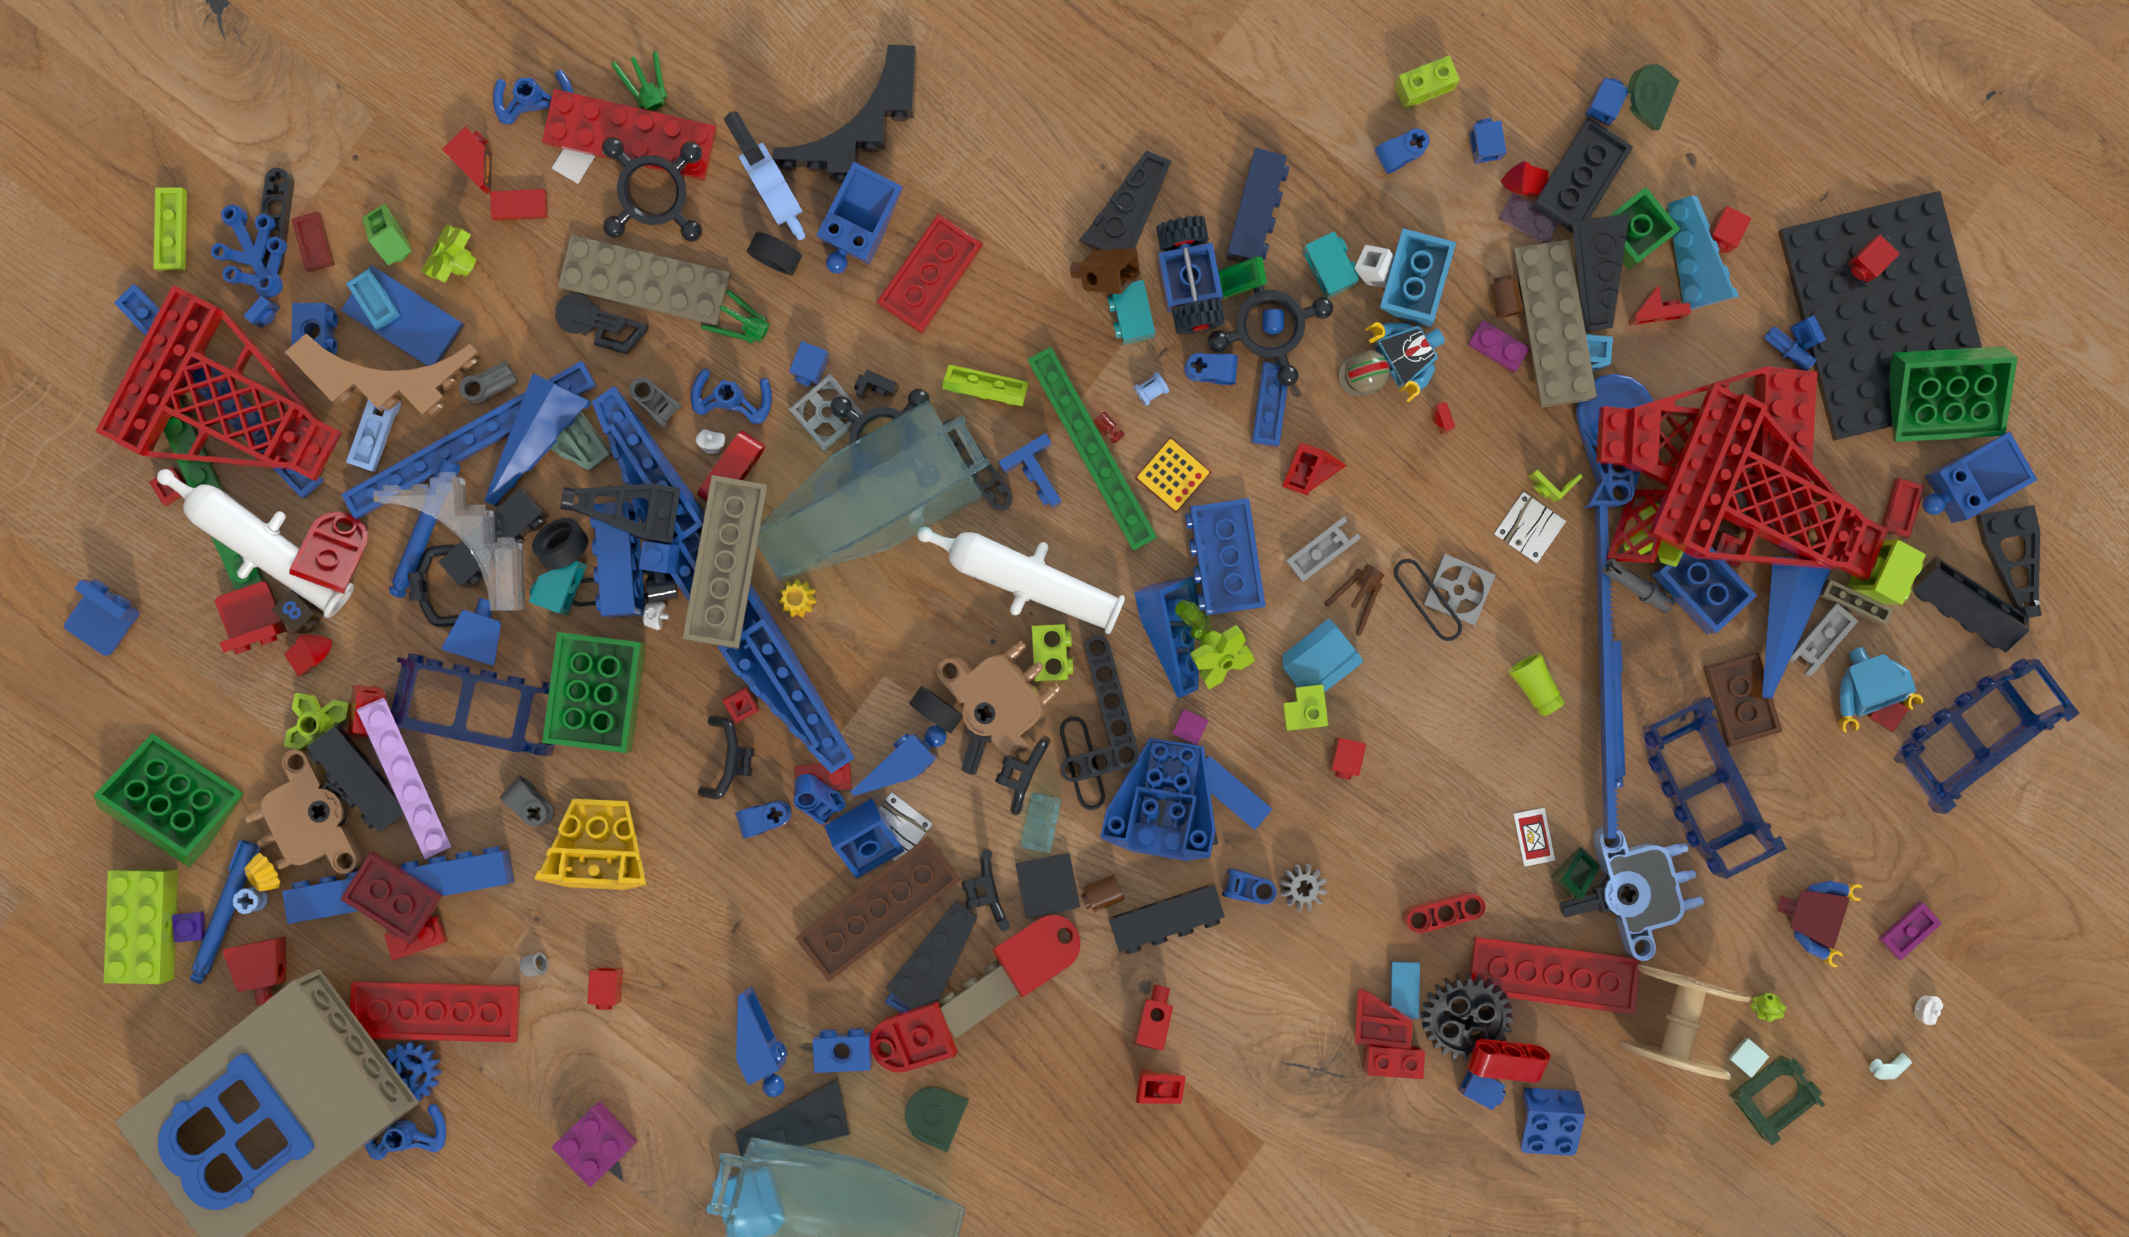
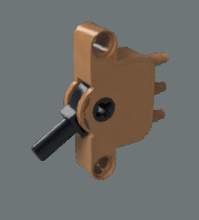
M1023 641L1013 645L1004 654L994 655L985 659L974 670L964 659L957 656L945 659L938 665L937 675L960 703H964L962 713L963 720L968 727L966 735L972 736L961 770L967 774L975 775L977 773L987 742L993 741L1004 756L1010 755L1018 760L1027 762L1020 758L1019 748L1027 749L1030 757L1036 744L1027 732L1045 716L1048 708L1047 704L1062 690L1060 684L1055 683L1044 693H1041L1034 685L1032 680L1044 669L1042 663L1037 662L1025 672L1016 664L1014 659L1026 648ZM949 663H953L957 667L956 677L948 673ZM988 706L989 712L993 713L990 717H987V712L984 711V708Z
M308 749L288 751L282 759V765L290 782L266 794L261 802V806L244 817L247 823L264 817L271 830L270 833L257 840L258 847L262 848L277 842L283 857L272 863L275 871L282 870L292 864L304 865L313 863L326 856L334 870L338 873L345 874L358 871L366 857L349 823L352 807L343 797L345 792L339 785L334 786L328 781L320 763L316 765L307 755ZM298 755H301L304 760L301 768H298L296 765ZM347 853L353 859L351 867H348L344 861Z

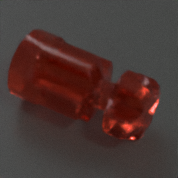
M1106 411L1102 412L1093 421L1104 434L1110 433L1112 435L1110 438L1112 443H1117L1125 435L1122 430L1116 431L1115 426L1117 424L1109 417Z

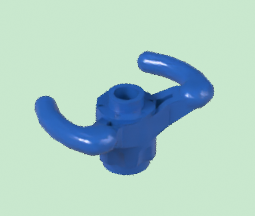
M562 70L556 71L555 77L560 83L562 91L573 93L570 80ZM528 77L519 78L516 81L514 89H512L514 98L507 109H505L503 94L506 82L503 79L496 81L493 90V106L501 123L509 125L514 123L521 113L550 108L549 102H551L552 96L545 93L543 88L533 78Z
M704 368L695 378L690 398L692 410L695 413L705 415L715 408L743 413L753 424L763 423L767 418L772 404V390L768 379L763 378L759 382L762 402L761 407L755 409L744 398L743 390L734 381H720L717 387L714 388L713 394L702 400L701 391L704 383L710 376V371ZM734 393V396L732 398L729 397L730 400H727V395ZM742 404H744L748 408V410L742 407Z
M430 1104L427 1108L435 1125L436 1134L434 1137L419 1132L416 1125L410 1120H400L385 1129L386 1132L380 1144H376L375 1139L365 1145L370 1158L382 1160L388 1152L393 1153L416 1147L430 1152L440 1151L445 1145L446 1124L443 1114L437 1105Z

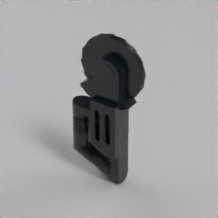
M579 293L564 296L558 302L555 310L557 323L563 330L569 333H582L585 336L596 328L598 330L594 340L595 346L626 355L649 329V325L600 311L597 304L594 305L587 296ZM627 326L636 328L624 342L604 337L606 331L620 335Z

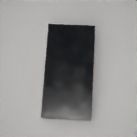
M1587 117L1532 207L1573 233L1572 222L1591 217L1633 146Z

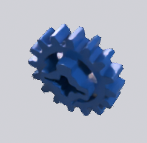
M415 1041L407 1043V1046L404 1043L396 1045V1050L392 1048L386 1052L389 1057L386 1059L393 1068L396 1062L397 1067L395 1071L416 1099L421 1101L424 1099V1095L429 1096L433 1093L431 1087L439 1085L440 1082L435 1079V1076L442 1074V1070L435 1069V1065L441 1061L440 1059L433 1060L431 1058L435 1052L434 1050L424 1051L425 1043L420 1044L417 1048ZM412 1069L414 1074L408 1075L406 1070ZM425 1072H427L426 1080L424 1082L423 1076Z

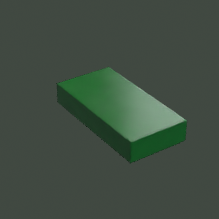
M1254 257L1218 271L1223 294L1222 299L1267 284L1262 257Z

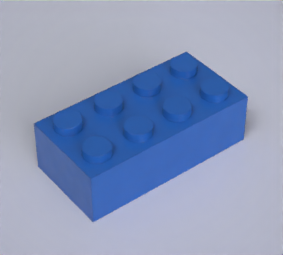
M627 501L624 502L622 507L623 515L627 519L640 523L638 512L635 511L633 504ZM617 502L594 504L593 506L596 511L613 515L616 511ZM590 518L591 527L595 528L596 539L592 540L593 555L597 556L598 567H594L595 583H599V594L596 595L597 611H601V616L610 618L643 616L645 608L643 570L639 569L642 551L641 539Z

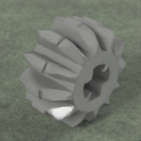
M1296 864L1294 865L1296 874L1293 875L1289 870H1286L1285 874L1290 880H1280L1282 886L1288 887V889L1282 890L1280 894L1282 897L1291 895L1287 899L1286 904L1291 906L1296 902L1297 911L1302 910L1303 903H1305L1307 910L1311 911L1313 910L1312 900L1318 905L1322 904L1321 899L1316 896L1318 894H1327L1326 890L1319 888V886L1326 884L1327 881L1324 878L1317 879L1321 873L1319 869H1315L1310 874L1311 865L1306 864L1302 872L1300 866ZM1303 880L1306 884H1310V887L1306 888L1307 893L1305 894L1301 891L1297 892V888L1301 886L1300 882Z

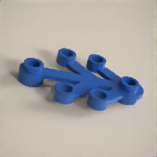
M234 204L224 207L221 212L222 220L226 225L233 228L245 252L230 249L222 243H216L211 248V255L220 261L231 260L251 265L256 275L242 273L237 267L227 266L222 273L224 280L232 284L240 282L255 286L256 292L265 298L277 296L283 288V282L277 273L282 254L287 249V244L278 237H271L269 239L270 232L275 227L274 219L266 214H260L256 217L255 226L259 230L254 244L245 227L248 220L246 210ZM267 219V225L263 227V222ZM279 242V247L275 250V244ZM266 247L271 252L267 267L263 262ZM223 248V253L219 256V251ZM235 271V275L231 279V273Z

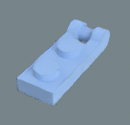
M368 399L346 463L376 472L394 418L400 410L401 401L391 410L387 411L385 409L381 417L376 415L378 409Z

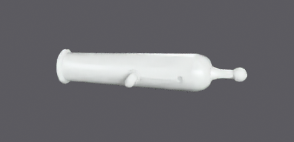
M168 469L158 472V482L170 486L185 500L183 510L186 517L194 525L243 557L244 562L237 572L239 578H247L254 567H259L324 611L323 615L326 618L334 616L350 598L354 590L353 583H349L345 593L342 594L289 574V569L299 548L279 534V528L286 518L283 512H276L271 521L265 523L219 488L210 485H200L192 488L175 478L174 473Z
M926 526L921 527L917 531V537L920 541L931 542L944 548L949 553V561L952 566L961 573L1014 593L1015 599L1010 608L1012 615L1020 614L1025 601L1030 599L1104 628L1106 634L1112 632L1125 597L1120 595L1117 598L1045 565L1043 560L1048 551L1047 543L1041 542L1034 556L1028 557L977 533L964 532L960 533L956 538H946L934 533Z

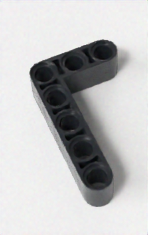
M1100 635L1090 637L1085 642L1083 651L1109 746L1064 759L1060 763L1059 773L1062 778L1070 782H1077L1135 765L1139 758L1138 747L1110 644L1106 638ZM1092 641L1102 643L1104 651L1100 656H1095L1090 652L1089 645ZM1100 667L1109 669L1111 673V678L1106 683L1100 682L1097 679L1096 673ZM1107 694H1114L1117 697L1118 705L1115 709L1105 707L1104 697ZM1116 720L1122 721L1125 725V732L1121 736H1116L1111 731V725ZM1123 747H1128L1132 751V759L1127 763H1123L1118 757L1119 750ZM1097 754L1103 755L1106 759V765L1101 770L1094 769L1091 763L1092 758ZM1071 761L1076 762L1080 767L1079 774L1075 777H1068L1065 773V766Z

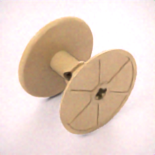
M1637 965L1638 970L1644 974L1678 985L1671 1014L1666 1016L1670 1021L1666 1028L1662 1048L1631 1040H1620L1617 1045L1627 1051L1667 1065L1702 1075L1730 1080L1731 1075L1728 1071L1690 1057L1697 1028H1702L1699 1020L1706 993L1740 1002H1749L1751 997L1680 974Z

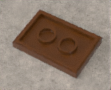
M1759 652L1703 668L1727 747L1783 732L1773 699L1762 697L1764 668Z

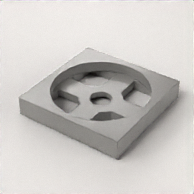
M830 374L788 409L824 451L846 434L854 424L850 421L844 424L840 418L833 414L830 417H824L822 410L825 407L830 408L832 400L824 401L817 392L821 390L837 391L840 393L837 396H845L851 401L852 409L860 416L863 414L862 410ZM810 400L816 407V414L806 422L804 408L807 401ZM822 423H829L836 432L832 436H822L816 434L814 430Z
M1443 554L1432 583L1435 587L1447 591L1449 596L1447 603L1460 621L1475 626L1496 575ZM1457 566L1461 568L1456 580L1451 581L1441 577V574L1450 567ZM1472 573L1477 574L1482 582L1483 588L1481 593L1469 588L1468 581ZM1456 585L1463 586L1464 592L1462 595L1454 593L1453 589ZM1430 587L1423 605L1452 617L1447 608L1441 605L1437 595ZM1467 599L1476 603L1473 610L1467 613H1456L1460 601Z

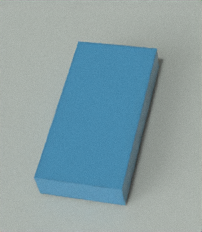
M367 269L346 283L376 330H380L401 316L371 269Z
M1391 961L1390 1005L1411 1019H1419L1420 963Z

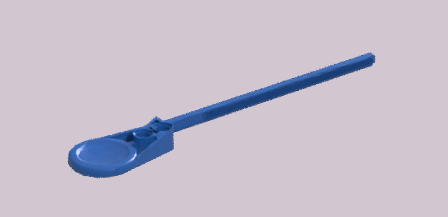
M1610 374L1600 376L1594 380L1597 394L1596 400L1578 402L1575 412L1578 429L1597 483L1584 508H1595L1603 838H1616V831L1619 830L1616 828V826H1619V824H1616V821L1619 820L1616 818L1619 815L1616 813V810L1619 809L1616 808L1618 803L1615 802L1618 799L1615 795L1619 794L1615 792L1618 789L1615 787V784H1618L1615 782V779L1618 778L1615 777V774L1618 773L1615 769L1618 767L1614 766L1615 763H1618L1614 761L1617 756H1614V753L1617 752L1614 750L1617 747L1614 745L1617 742L1614 740V737L1617 736L1614 735L1616 730L1613 729V727H1616L1613 722L1617 721L1613 719L1614 716H1617L1613 714L1616 711L1613 709V706H1616L1613 704V701H1615L1613 696L1616 695L1613 694V691L1616 689L1612 688L1613 685H1616L1612 683L1615 680L1612 678V675H1615L1612 673V670L1615 669L1612 668V665L1615 664L1612 662L1615 659L1612 655L1615 653L1611 652L1612 649H1615L1611 647L1614 642H1611V639H1614V637H1611V634L1614 633L1611 631L1614 628L1611 626L1614 623L1611 621L1614 618L1611 616V613L1614 612L1610 611L1613 606H1610V603H1613V601H1610V598L1613 597L1610 596V593L1613 592L1610 590L1613 587L1610 583L1613 581L1610 580L1609 576L1603 574L1602 571L1604 566L1608 569L1610 568V566L1605 564L1608 561L1607 556L1609 553L1608 508H1619L1631 501L1640 472H1634L1621 465L1622 471L1617 473L1613 470L1612 464L1602 463L1601 465L1596 463V453L1592 444L1597 447L1600 407L1608 406L1631 409L1653 402L1651 395L1640 382L1630 376ZM1614 488L1622 492V500H1617L1613 496Z

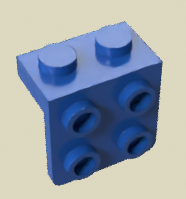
M96 579L93 581L80 580L74 589L84 596L64 623V628L102 655L109 656L114 652L141 612L132 607V603L128 599L108 590L109 587L103 582Z
M1524 1088L1522 1098L1526 1111V1120L1520 1144L1521 1151L1534 1154L1575 1155L1585 1118L1580 1092Z

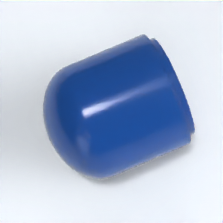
M1268 309L1262 312V329L1266 334L1278 335L1284 330L1283 310Z

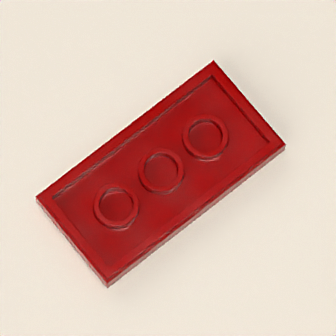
M938 213L876 303L922 334L983 247V243Z

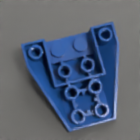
M1149 738L1139 755L1138 761L1131 768L1106 810L1100 838L1131 852L1182 861L1211 857L1216 829L1204 746ZM1164 799L1167 800L1162 824L1158 826L1157 818L1160 815V809L1157 800Z

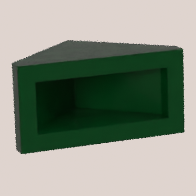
M1580 847L1557 869L1551 878L1570 897L1580 900L1585 896L1601 866Z

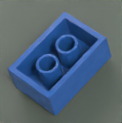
M1712 547L1710 548L1709 552L1717 553ZM1683 552L1676 567L1661 563L1650 573L1705 634L1718 633L1757 596L1723 560L1698 559Z

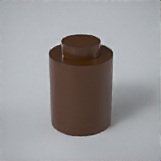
M1510 275L1495 278L1494 284L1490 285L1496 317L1498 319L1507 318L1523 313L1524 309L1517 279H1511Z
M1114 874L1085 886V893L1081 894L1086 909L1092 908L1094 913L1125 900Z

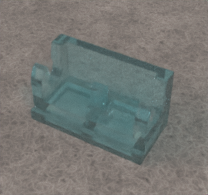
M1032 792L1021 841L1023 848L1050 854L1062 798Z

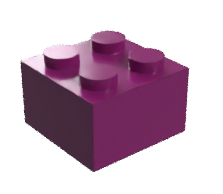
M599 1101L552 1148L590 1188L638 1141Z

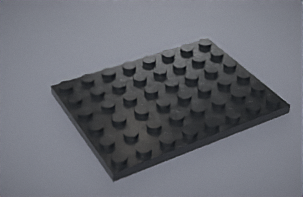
M1940 191L1812 221L1778 231L1801 321L1814 315L1826 339L1810 347L1809 351L1810 355L1817 359L1813 367L1815 372H1817V382L1833 441L1892 427L1889 377L1892 354L1894 352L1982 348ZM1881 235L1900 254L1877 278L1866 283L1852 274L1851 268L1847 263L1871 239Z

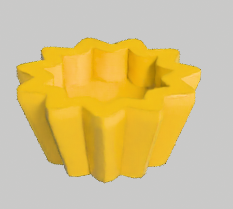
M795 579L793 584L786 582L785 589L779 590L781 597L777 601L783 605L782 612H789L791 618L797 614L803 618L805 612L813 611L812 604L817 602L813 597L815 590L809 588L808 582L801 583L799 579Z
M261 853L256 854L244 868L248 881L256 891L279 888L281 882L273 865L266 856L263 857Z

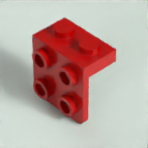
M266 581L232 591L215 599L216 607L229 637L228 640L219 642L223 653L233 650L235 655L251 650L250 644L260 641L261 646L277 641L276 635L287 632L284 622L272 611L277 603L270 585Z

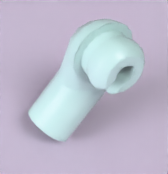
M1901 1053L1890 1064H1883L1880 1059H1875L1869 1065V1070L1874 1073V1077L1877 1079H1896L1912 1064V1061L1905 1054Z

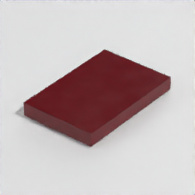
M371 851L340 900L409 944H412L444 895L381 855Z

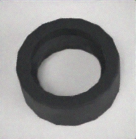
M762 232L755 233L746 251L760 263L787 275L794 274L802 258V254L795 248Z
M561 518L547 524L538 532L533 540L532 549L546 568L557 570L565 568L578 560L587 549L589 540L587 534L576 520ZM567 539V540H566L565 542H563L561 545H559L558 547L554 548L557 544H559V543L562 542L563 540Z
M920 686L909 702V705L948 733H952L963 718V715L958 710L923 686Z

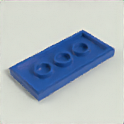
M370 265L368 269L373 271L401 316L380 330H376L353 294L350 295L341 311L427 366L441 361L464 324Z

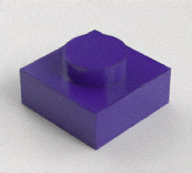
M204 911L172 915L174 943L203 940L206 933Z

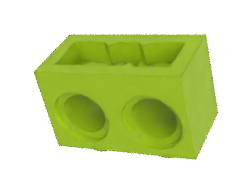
M1449 55L1399 75L1394 87L1405 110L1454 91L1460 79Z
M1065 624L1032 626L1034 665L1040 662L1044 666V669L1035 677V682L1068 680V674H1073L1072 658H1067L1066 647H1072L1071 630H1065ZM1048 632H1056L1060 636V642L1057 646L1049 647L1044 643V637ZM1051 659H1057L1062 665L1061 671L1056 675L1049 674L1045 668L1046 663Z

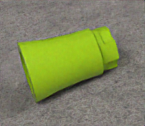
M1541 652L1526 657L1507 671L1523 690L1532 706L1537 709L1540 716L1549 715L1564 705L1565 702L1560 696L1561 692L1553 681Z

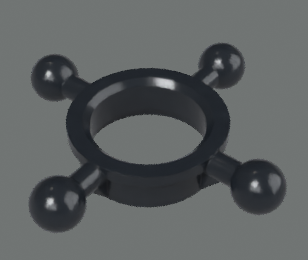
M616 137L605 139L602 143L603 154L609 159H616L624 167L617 182V194L624 210L618 216H610L605 219L603 223L604 232L612 238L620 237L625 231V224L631 218L647 225H660L673 219L681 227V235L686 241L695 242L699 240L702 236L701 225L695 220H688L681 213L686 201L687 188L680 171L688 163L694 164L701 159L702 149L700 145L693 141L685 142L680 148V156L673 162L657 155H644L631 160L624 152V145L620 139ZM645 165H655L665 169L672 176L676 184L677 194L675 202L669 210L662 213H650L641 209L635 203L630 192V181L638 168Z
M1263 286L1254 288V294L1240 307L1236 320L1237 330L1227 333L1221 330L1213 331L1208 336V346L1214 352H1222L1228 347L1229 343L1240 340L1253 354L1263 358H1276L1279 366L1277 372L1278 382L1285 387L1293 386L1298 381L1299 373L1294 366L1289 364L1286 354L1294 350L1300 343L1305 331V319L1314 316L1319 319L1330 317L1333 313V303L1326 297H1320L1313 302L1312 306L1302 309L1293 297L1282 291L1264 290ZM1262 304L1279 305L1286 309L1293 319L1294 333L1290 340L1280 347H1262L1256 344L1248 335L1246 319L1254 308Z
M917 388L909 393L908 404L902 412L889 407H878L860 416L852 409V403L847 397L837 396L832 400L830 404L832 414L838 418L845 417L854 424L849 436V446L851 454L858 465L851 474H844L839 479L838 487L843 494L854 495L860 488V479L866 472L877 476H891L908 468L916 475L917 483L924 488L932 487L937 482L938 475L934 468L921 466L914 460L918 449V434L910 418L917 410L925 409L930 402L929 394L924 389ZM876 419H893L899 422L907 432L909 440L907 452L894 465H874L864 457L861 451V434L864 428Z

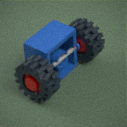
M1199 215L1193 217L1186 216L1185 218L1178 217L1176 220L1171 219L1168 222H1162L1161 225H1157L1156 230L1160 250L1165 251L1158 253L1157 264L1166 311L1173 314L1176 333H1198L1199 331H1207L1208 329L1222 326V324H1225L1221 305L1223 294L1213 243L1204 244L1209 240L1205 217Z

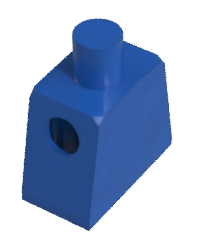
M479 598L474 613L462 610L441 650L494 666L501 629V621L491 619L496 602Z

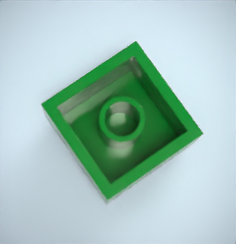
M1647 187L1609 215L1630 213L1623 264L1628 270L1681 230Z

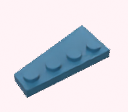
M1688 196L1667 203L1669 216L1681 229L1673 235L1683 303H1690V309L1693 310L1739 297L1736 288L1732 287L1729 280L1731 275L1726 265H1723L1718 252L1720 249L1718 244L1711 237L1709 232L1710 225L1698 197Z

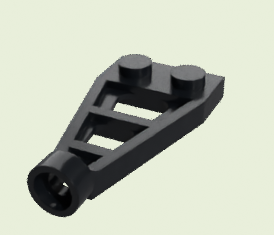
M653 483L580 489L564 487L560 509L576 511L642 540L672 544L680 488ZM574 495L579 497L577 504H573ZM597 496L615 497L617 499L615 513L609 515L596 511L593 506L594 499ZM644 498L648 501L647 517L643 523L634 522L623 515L622 507L627 499Z
M2035 505L1976 516L1982 544L2013 607L2029 618L2042 616L2039 603L2040 527ZM2019 536L2025 542V553L2021 560L2012 562L2006 558L2001 548V541L2006 538ZM2025 566L2028 572V585L2020 589L2014 585L2010 570L2014 567ZM2029 602L2030 607H2025L2023 603Z

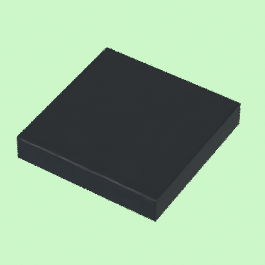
M1070 853L1015 863L1026 918L1080 908Z

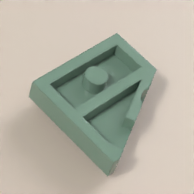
M581 411L574 418L575 422L571 427H566L556 438L557 442L550 450L567 460L575 462L588 471H593L613 454Z

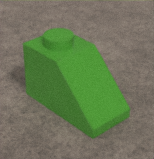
M386 204L381 205L362 217L368 241L388 266L394 262L404 260L412 252L406 235Z

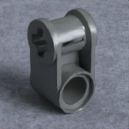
M636 378L630 384L629 391L633 399L647 410L646 412L663 427L668 425V419L677 409L681 410L683 408L668 393L663 392L647 378ZM645 384L649 385V395L640 398L638 396L639 387Z
M518 776L500 796L502 802L529 826L545 825L554 818L555 812L552 804L537 791L530 781L522 776ZM535 809H541V811L539 812L541 818L535 817L538 813Z

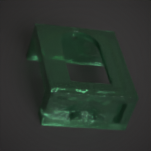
M1782 1055L1729 1095L1762 1140L1772 1146L1781 1139L1777 1133L1813 1105L1825 1106L1819 1097L1822 1095L1821 1091L1812 1081L1808 1082L1802 1075L1805 1070L1794 1058L1791 1060ZM1782 1075L1791 1076L1797 1083L1798 1091L1796 1096L1766 1119L1750 1098L1777 1077Z

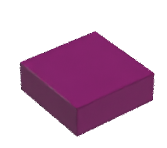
M1183 709L1172 734L1198 745L1209 720Z

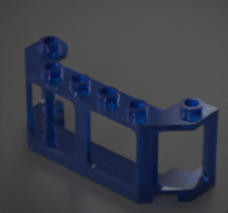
M408 653L407 658L397 657V662L401 663V670L392 709L390 710L397 727L512 752H527L539 756L553 755L555 744L533 742L525 739L533 697L537 693L549 694V682L543 681L542 686L524 684L525 678L508 675L507 680L497 678L498 673L481 669L480 674L470 672L471 667L454 664L453 668L443 667L444 661L426 658L425 662V656ZM426 669L462 678L463 684L453 725L408 715L418 670ZM478 681L520 690L521 697L511 737L467 729L466 724L473 692Z
M2022 658L2013 663L2009 668L1993 676L1983 677L1975 684L1977 687L1974 690L1957 696L1954 699V705L1948 709L1943 708L1932 716L1933 720L1930 723L1913 729L1910 732L1911 737L1903 742L1893 759L1896 763H1902L1907 767L1930 798L1927 804L1934 813L1947 814L1957 806L1953 800L1960 799L1962 797L1960 793L2043 730H2052L2055 727L2054 724L2062 718L2069 722L2080 714L2039 659L2026 660ZM2035 669L2061 704L2040 714H2035L2009 680L2019 679ZM1997 688L2019 716L2021 722L1992 746L1986 748L1961 714ZM1951 722L1973 751L1974 758L1944 782L1940 783L1919 755L1926 749L1923 743Z
M1700 697L1692 701L1691 705L1655 723L1643 725V738L1646 750L1650 756L1647 759L1649 766L1654 773L1659 774L1662 783H1660L1661 790L1667 798H1671L1675 806L1672 809L1673 813L1680 823L1683 822L1687 830L1685 837L1692 848H1696L1706 861L1713 875L1728 879L1787 848L1781 836L1774 838L1770 831V828H1772L1770 823L1764 822L1715 725L1718 720L1711 714L1712 711L1716 710L1711 697ZM1693 711L1694 719L1692 722L1662 737L1660 736L1657 728ZM1692 731H1697L1716 766V771L1680 790L1660 751L1664 749V745ZM1723 783L1743 822L1739 827L1706 842L1685 800ZM1747 835H1753L1766 852L1728 870L1716 851Z

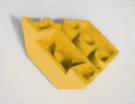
M572 799L558 828L559 832L551 848L548 849L547 857L534 879L571 888L626 890L647 885L629 802Z

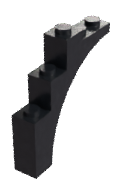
M888 45L885 66L878 86L859 113L836 132L815 142L795 147L773 148V160L776 165L780 166V169L796 170V167H807V170L820 172L823 171V168H827L830 179H834L836 183H843L853 161L858 163L859 148L871 153L878 152L879 149H886L887 117H891L892 120L899 122L907 121L908 118H914L917 71L916 47L911 45Z

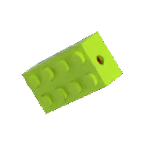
M122 868L108 871L104 983L162 984L174 980L175 943L172 915L177 914L178 869Z

